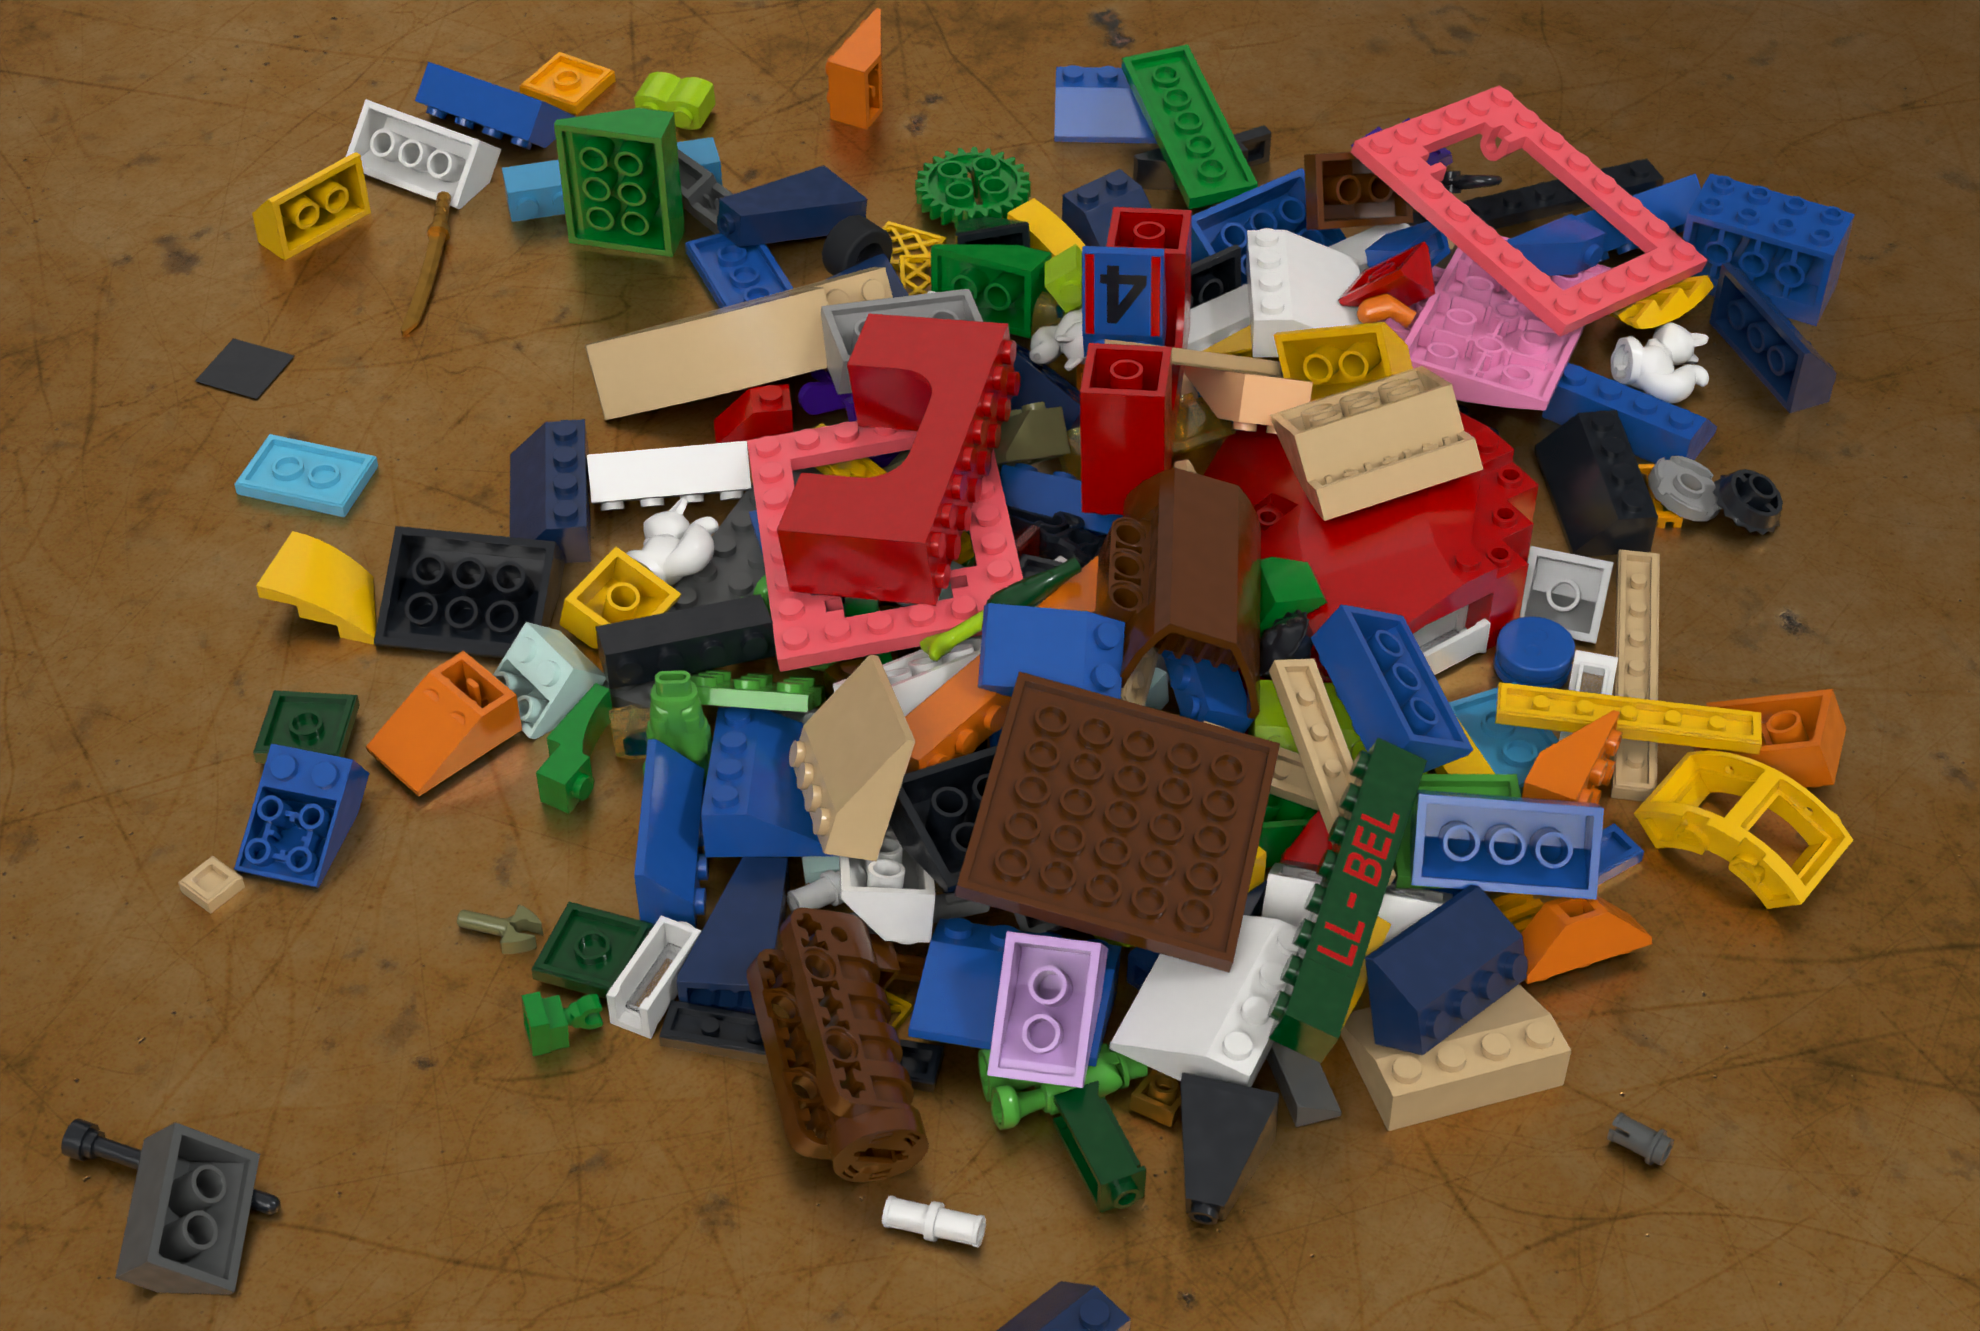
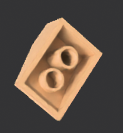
M1185 366L1184 374L1217 418L1233 421L1232 429L1256 432L1257 424L1267 425L1266 433L1277 434L1270 415L1309 403L1311 400L1313 382Z

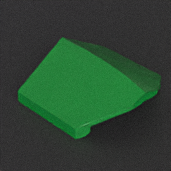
M1276 557L1261 559L1260 637L1263 635L1264 629L1272 627L1275 619L1283 618L1287 612L1294 613L1299 609L1302 613L1307 612L1308 614L1327 603L1308 562Z

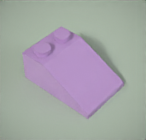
M1007 931L987 1072L988 1076L1084 1088L1102 998L1108 953L1106 946L1096 942Z

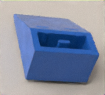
M271 744L234 870L319 888L358 815L370 773L353 759Z

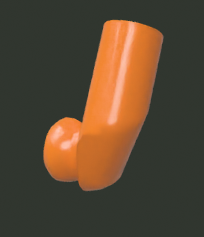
M1383 294L1364 300L1359 305L1357 317L1363 324L1375 323L1391 318L1407 328L1417 312L1393 296Z

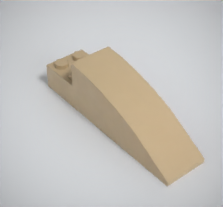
M867 268L585 345L605 420L687 403L827 368L821 307L893 298L886 268Z

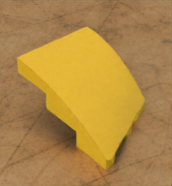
M1708 275L1688 277L1609 314V316L1634 328H1654L1667 324L1690 311L1714 288V285Z
M292 531L256 585L259 598L296 605L300 618L336 625L340 638L375 645L376 605L373 575L337 548L309 535Z

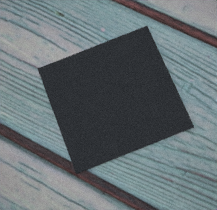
M233 338L195 382L257 399L295 355Z

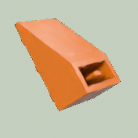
M878 8L861 22L860 26L850 37L845 39L843 45L835 54L828 58L825 67L829 83L827 103L830 104V119L866 130L883 112L881 9Z
M463 650L431 670L368 743L366 749L419 797L522 730L517 695Z
M1613 710L1541 751L1524 781L1521 798L1599 804L1602 794L1599 787L1601 784L1609 785L1616 767V761L1610 760V756H1615L1623 732L1616 730L1620 712Z

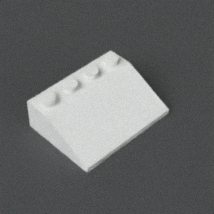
M1271 228L1247 230L1246 272L1253 358L1279 357L1274 340L1276 332L1363 324L1357 317L1359 307L1342 306L1338 300L1360 275L1358 259L1287 230H1274Z
M1243 915L1235 957L1229 973L1160 954L1113 1037L1109 1049L1181 1081L1182 1074L1187 1073L1251 1087L1274 1041L1268 1039L1274 1019L1268 1017V1012L1278 991L1284 992L1287 984L1281 981L1280 977L1290 955L1297 954L1299 947L1293 945L1292 942L1298 928L1275 918Z

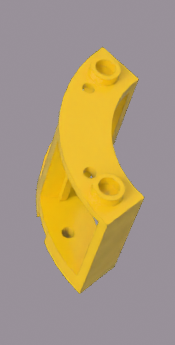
M1687 752L1634 812V815L1655 848H1677L1703 855L1707 850L1729 861V871L1748 885L1762 901L1766 909L1801 905L1853 841L1839 816L1829 810L1816 796L1798 782L1764 763L1728 752ZM1712 792L1741 796V799L1725 817L1698 808ZM1767 808L1788 822L1809 845L1791 867L1775 851L1749 832L1750 828Z

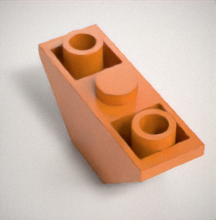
M1597 896V900L1561 897L1545 902L1521 933L1523 936L1524 955L1528 961L1527 978L1524 981L1527 984L1544 981L1570 970L1588 967L1598 961L1631 953L1633 950L1651 945L1652 936L1629 913Z

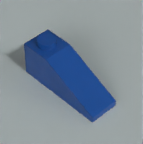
M1569 214L1506 241L1522 252L1525 258L1548 276L1575 275L1596 266L1603 255L1602 245L1606 232L1573 214Z

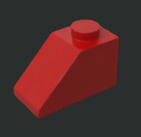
M789 384L750 387L714 419L716 443L748 441L764 436L792 433L793 416Z

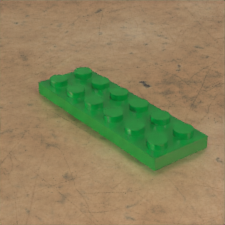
M1188 44L1122 58L1121 69L1188 209L1221 203L1258 187V183Z

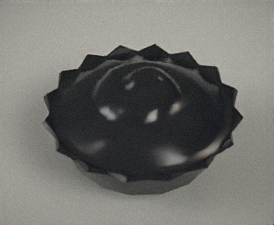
M1743 469L1728 475H1721L1719 480L1714 481L1716 488L1713 494L1717 497V505L1723 508L1725 517L1733 519L1736 526L1745 527L1749 533L1757 531L1761 535H1764L1767 531L1774 533L1775 527L1780 526L1779 518L1781 517L1783 501L1780 492L1768 477L1752 470Z
M1299 609L1294 613L1287 612L1283 618L1275 619L1272 627L1264 629L1263 635L1260 637L1261 677L1272 680L1269 669L1274 660L1310 659L1313 647L1311 637L1314 634L1309 625V619H1307V612L1302 613Z

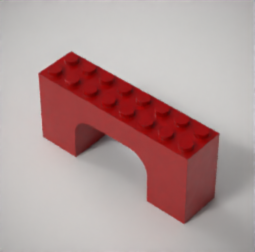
M1113 207L1106 247L1164 249L1167 308L1166 347L1088 344L1080 389L1082 513L1123 515L1124 501L1130 491L1144 480L1159 472L1171 469L1185 368L1183 365L1172 364V347L1187 349L1191 304L1192 210Z
M868 314L847 363L858 426L917 431V434L904 462L885 474L866 478L812 473L800 474L777 528L790 592L936 606L942 589H947L949 586L952 560H958L962 533L970 528L973 503H978L980 500L981 479L983 475L988 476L990 473L991 454L993 448H999L1002 423L1008 422L1010 418L1012 396H1017L1019 393L1020 373L1014 372L1013 365L1016 358V342L1010 340L1008 323Z

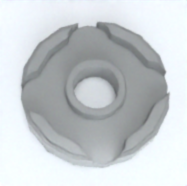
M1671 456L1669 460H1665L1663 457L1652 468L1648 476L1651 491L1658 501L1678 516L1692 521L1707 522L1715 518L1722 509L1717 505V497L1713 494L1716 486L1711 479L1714 475L1708 468L1695 460L1683 456Z

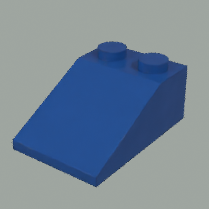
M988 603L984 606L978 688L1012 697L1020 671L1121 699L1122 677H1120L1123 663L1125 622L1088 611Z

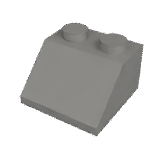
M1531 546L1519 618L1534 616L1550 619L1562 625L1571 634L1573 639L1596 644L1614 562Z

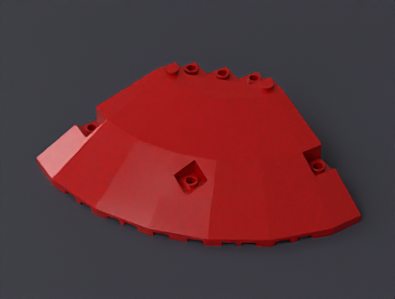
M1460 412L1464 431L1476 439L1483 470L1324 521L1317 513L1302 489L1278 435L1266 433L1267 425L1257 424L1256 432L1237 429L1225 439L1203 475L1238 485L1249 498L1261 525V559L1276 557L1309 563L1327 601L1326 604L1307 614L1313 634L1317 632L1341 604L1404 616L1413 634L1425 625L1469 604L1465 625L1467 629L1475 626L1477 622L1484 618L1491 623L1486 649L1488 650L1496 646L1500 630L1510 621L1520 617L1529 565L1527 561L1534 526L1533 516L1539 484L1512 462L1514 448L1488 426ZM1313 644L1310 659L1315 660L1322 681L1333 683L1326 668L1319 661V654ZM1239 668L1238 671L1247 695V685ZM1260 676V680H1270Z

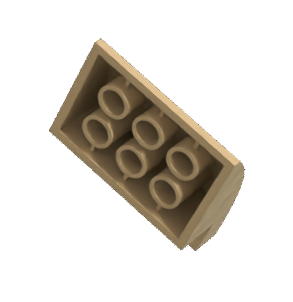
M1423 366L1270 415L1285 454L1302 489L1324 521L1483 470L1476 439L1464 431L1452 384Z

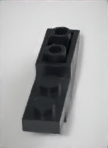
M1265 125L1234 134L1249 167L1269 162L1272 132ZM1160 148L1134 155L1133 180L1140 184L1143 189L1179 190Z

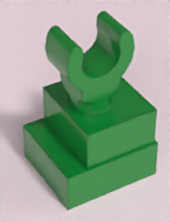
M540 991L521 995L523 1023L533 1057L551 1053L553 1050L570 1047L568 1026L588 1030L603 1026L600 1015L603 1009L598 994L583 996L576 1002L571 1003L568 1008H563L559 995L542 998Z

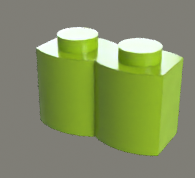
M666 72L650 73L634 96L635 108L674 112L675 126L685 130L700 129L716 104L714 86L711 82L697 77L681 79Z

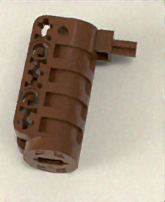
M797 908L789 915L780 928L783 950L764 949L755 957L746 971L787 1139L791 1147L802 1156L830 1159L835 1173L842 1179L852 1182H874L897 1176L911 1169L924 1158L929 1148V1142L920 1112L910 1105L914 1098V1089L907 1069L899 1064L903 1051L897 1031L888 1024L891 1019V1008L885 989L893 979L920 982L926 958L896 953L893 941H884L877 934H869L866 923L858 916L813 908ZM771 1004L782 1007L788 1013L789 1018L778 1016L773 1011ZM792 1083L804 1087L810 1099L798 1096L792 1088Z

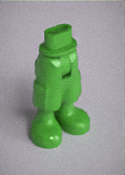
M687 671L658 672L655 675V684L651 689L650 719L646 727L647 743L648 739H657L704 769L706 782L712 748L710 725L703 714L696 684L691 681L690 674ZM646 760L642 766L643 774L645 773Z
M1102 1043L1096 1067L1088 1066L1084 1085L1099 1081V1098L1102 1099L1118 1089L1129 1087L1131 1079L1147 1076L1148 1068L1140 1062L1109 1049L1108 1044ZM991 1049L979 1050L978 1065L986 1101L991 1102L992 1117L999 1130L1013 1128L1017 1126L1021 1118L1041 1109L1045 1113H1050V1115L1060 1113L1054 1103V1095L1076 1088L988 1076ZM1034 1086L1036 1089L1032 1091L1018 1092L1020 1090Z

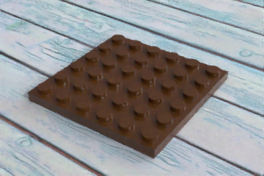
M1019 671L954 896L1229 973L1235 957L1280 743Z

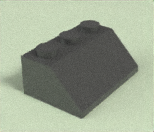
M176 1122L145 1138L115 1278L158 1293L221 1295L234 1293L260 1154Z

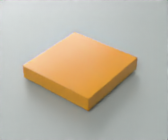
M558 52L519 86L520 93L544 101L577 116L616 81L615 71Z

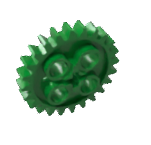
M973 147L970 153H966L962 148H958V154L955 155L945 151L944 159L933 156V164L924 163L923 171L917 172V179L915 180L916 203L921 205L922 213L930 212L931 220L941 217V225L944 226L954 222L955 229H957L959 221L986 216L1007 219L1009 211L1029 201V197H1031L1029 172H1024L1023 164L1016 165L1015 157L1004 160V152L1002 151L996 155H991V148H987L983 153H978L976 147ZM968 172L970 173L972 180L968 178ZM974 196L978 199V204H976Z

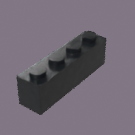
M761 594L595 627L600 663L609 689L655 681V675L661 671L683 670L690 674L776 656L773 622Z

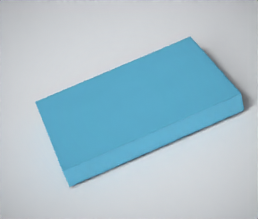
M269 434L234 485L237 495L345 518L378 468L376 456Z

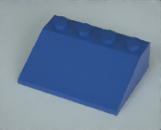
M1300 168L1192 215L1191 264L1233 245H1238L1241 247V286L1247 284V230H1260L1263 228L1287 230L1326 247L1347 238L1340 228L1307 230L1305 171L1303 168Z
M718 707L701 811L705 857L837 856L823 853L819 838L813 833V822L810 813L805 810L803 793L801 789L797 788V777L794 768L789 765L791 745L794 741H799L804 723L768 709Z
M940 918L930 941L908 1029V1037L991 1049L1007 931L1064 939L1072 938H1065L1054 932H1042L1039 934L1020 931L1009 925L988 926L975 924L964 918ZM1089 939L1086 941L1102 943L1108 948L1102 998L1088 1066L1096 1067L1117 995L1122 946L1110 945L1100 939Z

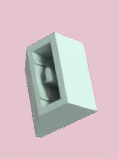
M529 622L524 624L493 674L517 695L522 731L531 739H537L555 729L595 683L603 685L606 680L605 674L561 631Z

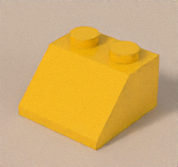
M615 546L564 599L559 625L589 647L598 649L596 626L667 613L681 598V593Z

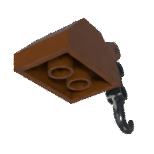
M1333 152L1304 155L1307 230L1413 223V207L1352 153ZM1446 171L1441 183L1453 194L1461 193V189L1499 185L1502 182V178L1496 175H1461V171Z

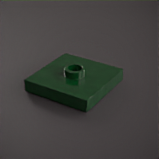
M274 690L253 751L255 762H266L271 744L344 758L360 706L358 695Z
M568 902L531 969L533 979L586 994H598L600 998L607 999L606 994L653 928V923Z

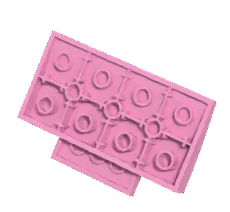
M1459 247L1446 269L1436 266L1432 267L1436 294L1409 306L1417 313L1407 328L1391 318L1378 321L1385 322L1408 345L1413 368L1423 366L1452 384L1456 400L1498 407L1544 411L1548 407L1585 327L1583 326L1560 337ZM1597 264L1575 275H1552L1549 277L1562 290H1565L1611 268Z

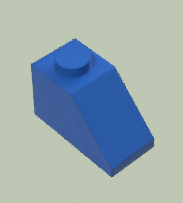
M1429 221L1387 233L1365 250L1367 265L1371 268L1425 241L1429 248L1431 267H1434L1451 253L1448 239Z

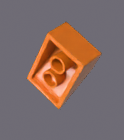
M1833 689L1706 703V706L1761 712L1762 745L1759 754L1695 747L1694 751H1720L1745 756L1782 772L1805 788L1834 785L1846 733V725Z

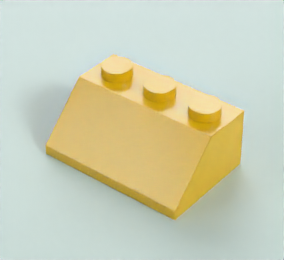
M354 152L267 199L252 213L258 242L285 261L370 214L371 209L361 155Z
M1385 322L1284 331L1274 334L1283 377L1313 382L1310 402L1413 369L1408 345Z

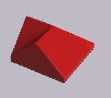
M1421 242L1364 270L1338 299L1341 305L1359 307L1366 299L1389 294L1409 307L1436 294L1429 248L1426 242Z

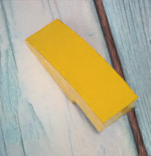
M1035 198L1007 213V219L1028 222L1030 247L1052 253V258L1075 244L1081 251L1082 247L1085 246L1067 224Z

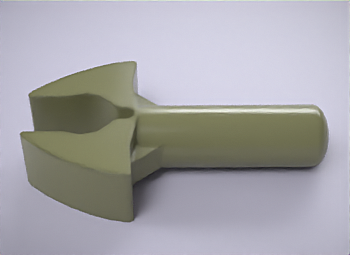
M518 905L515 914L506 919L464 909L459 912L457 917L459 927L501 936L500 944L503 954L523 953L537 948L535 935L520 933L522 931L543 935L540 919L522 905Z

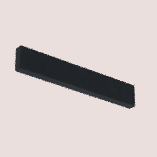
M671 1001L659 1035L660 1046L768 1064L756 1014ZM899 1039L903 1051L899 1064L907 1069L913 1089L934 1093L944 1058V1046Z

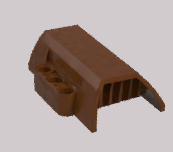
M1172 468L1144 480L1130 491L1124 501L1123 517L1117 518L1112 523L1098 555L1095 614L1125 622L1123 663L1120 677H1122L1121 688H1124L1140 660L1152 647H1154L1157 654H1162L1164 650L1172 651L1177 659H1180L1185 654L1191 656L1195 663H1199L1201 659H1206L1215 668H1218L1220 663L1227 664L1232 672H1237L1240 668L1247 685V718L1256 719L1260 712L1261 525L1251 501L1238 485L1179 468Z

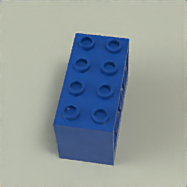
M1710 173L1687 214L1682 238L1686 242L1691 243L1708 260L1703 270L1691 277L1708 275L1714 285V288L1708 295L1715 296L1721 266L1723 263L1729 262L1753 281L1786 318L1817 326L1837 286L1855 214L1843 211L1838 207L1821 205L1807 201L1799 196H1789L1771 191L1763 186H1754L1733 180L1728 176H1718Z

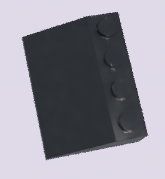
M395 526L374 644L382 647L459 654L464 650L470 656L503 659L526 622L549 628L560 595L566 556L555 541Z
M997 745L904 775L889 824L900 845L947 893L956 890Z

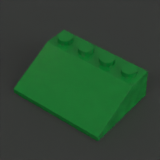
M633 108L556 120L554 129L569 243L673 257L685 233L674 112Z

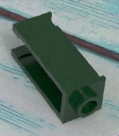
M1099 1081L1086 1084L1084 1088H1074L1054 1095V1103L1062 1116L1053 1118V1125L1098 1211L1102 1213L1114 1208H1126L1133 1205L1137 1200L1144 1198L1146 1168L1141 1166L1106 1099L1099 1098Z

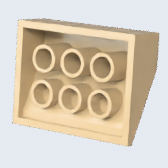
M869 655L804 724L799 741L792 743L789 753V765L794 768L797 777V788L801 789L803 793L805 810L810 813L813 822V833L818 836L823 853L877 861L915 744L913 734L879 656Z
M1520 984L1424 1055L1375 1044L1371 1007L1353 1011L1341 1031V1036L1388 1131L1564 1085L1571 1049L1551 1013Z

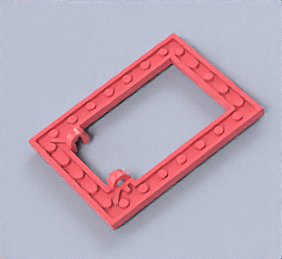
M1500 85L1358 139L1354 142L1350 152L1560 337L1701 272L1708 261L1691 243L1683 240L1669 228L1665 221L1658 219L1643 206L1640 200L1632 197L1611 176L1601 171L1586 155L1576 150L1560 133L1551 129L1539 119L1535 112L1526 108L1514 98L1510 91ZM1477 134L1483 135L1480 141L1481 151L1490 161L1500 160L1514 151L1523 149L1645 252V254L1562 290L1547 274L1541 272L1525 258L1522 252L1515 249L1493 227L1487 225L1472 212L1468 205L1462 203L1441 183L1447 167L1441 162L1430 166L1427 163L1428 157L1434 151ZM1497 136L1502 140L1498 148L1495 144Z
M847 421L836 425L803 429L775 436H764L747 441L780 672L919 647L920 642L924 638L946 632L984 610V606L992 594L1023 579L994 448L991 454L990 473L988 476L983 475L981 479L980 500L978 503H973L971 508L969 533L976 566L950 570V585L953 598L938 600L936 606L916 604L845 617L842 597L790 592L777 528L795 488L793 471L910 450L917 431L882 427H860L857 421ZM982 631L976 633L971 637L982 635Z

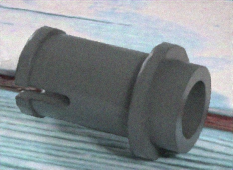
M1622 1112L1616 1116L1612 1125L1618 1128L1609 1130L1607 1140L1645 1157V1163L1650 1166L1653 1163L1662 1166L1674 1145V1140L1667 1136V1131L1660 1129L1657 1132L1627 1117Z

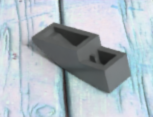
M678 149L683 208L713 233H721L717 230L719 199L733 195V193L717 183L713 173Z

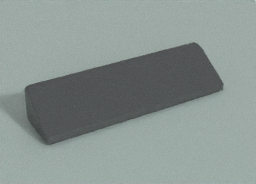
M1274 1041L1266 1059L1295 1126L1299 1127L1340 1117L1341 1110L1320 1063Z

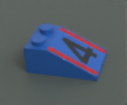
M1083 246L1082 336L1084 357L1087 355L1089 343L1104 344L1105 339L1165 346L1167 308L1164 249Z

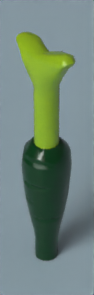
M1073 557L1056 567L1002 588L992 594L986 604L1036 607L1064 582L1082 572L1081 566ZM984 610L946 632L924 638L920 642L921 649L929 654V658L932 661L937 662L942 656L950 653L956 645L982 631Z

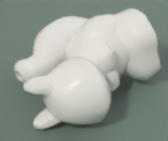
M1082 308L1067 313L1059 325L1043 326L1035 332L1030 344V359L1032 362L1050 364L1055 362L1064 353L1068 359L1064 366L1067 371H1071L1078 364H1085Z
M1669 322L1656 328L1653 338L1649 339L1644 347L1633 336L1619 338L1616 348L1611 355V374L1615 381L1623 385H1630L1643 390L1646 394H1650L1670 404L1679 403L1690 396L1695 384L1701 387L1706 386L1709 382V374L1706 369L1699 365H1683L1674 370V366L1684 363H1698L1699 358L1694 354V348L1706 344L1709 337L1705 334L1690 333L1684 327Z
M685 498L680 499L669 511L656 513L646 519L643 526L645 540L642 550H631L626 553L670 586L678 583L684 576L701 572L708 565L714 555V541L711 535L719 529L718 522L709 516L699 518L692 524H689V521L682 515L687 506Z

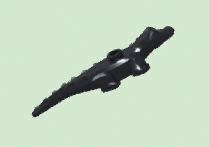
M1007 505L1013 534L1021 538L1024 545H1030L1034 548L1037 555H1042L1050 560H1055L1059 556L1067 560L1074 557L1081 567H1084L1099 555L1107 535L1097 536L1084 529L1085 521L1083 518L1063 511H1059L1053 517Z

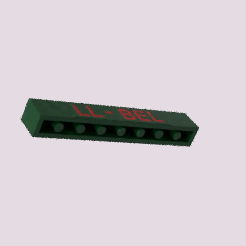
M1378 737L1368 753L1360 750L1351 767L1350 775L1356 777L1354 784L1351 782L1348 784L1341 797L1339 807L1345 810L1343 817L1339 815L1336 818L1329 832L1327 840L1334 843L1332 850L1327 849L1316 870V874L1322 877L1320 885L1315 883L1304 906V909L1310 911L1309 918H1304L1301 921L1293 938L1292 944L1299 947L1297 954L1290 955L1280 977V980L1287 984L1284 992L1278 991L1268 1012V1017L1274 1019L1268 1039L1319 1063L1324 1060L1340 1037L1427 760Z

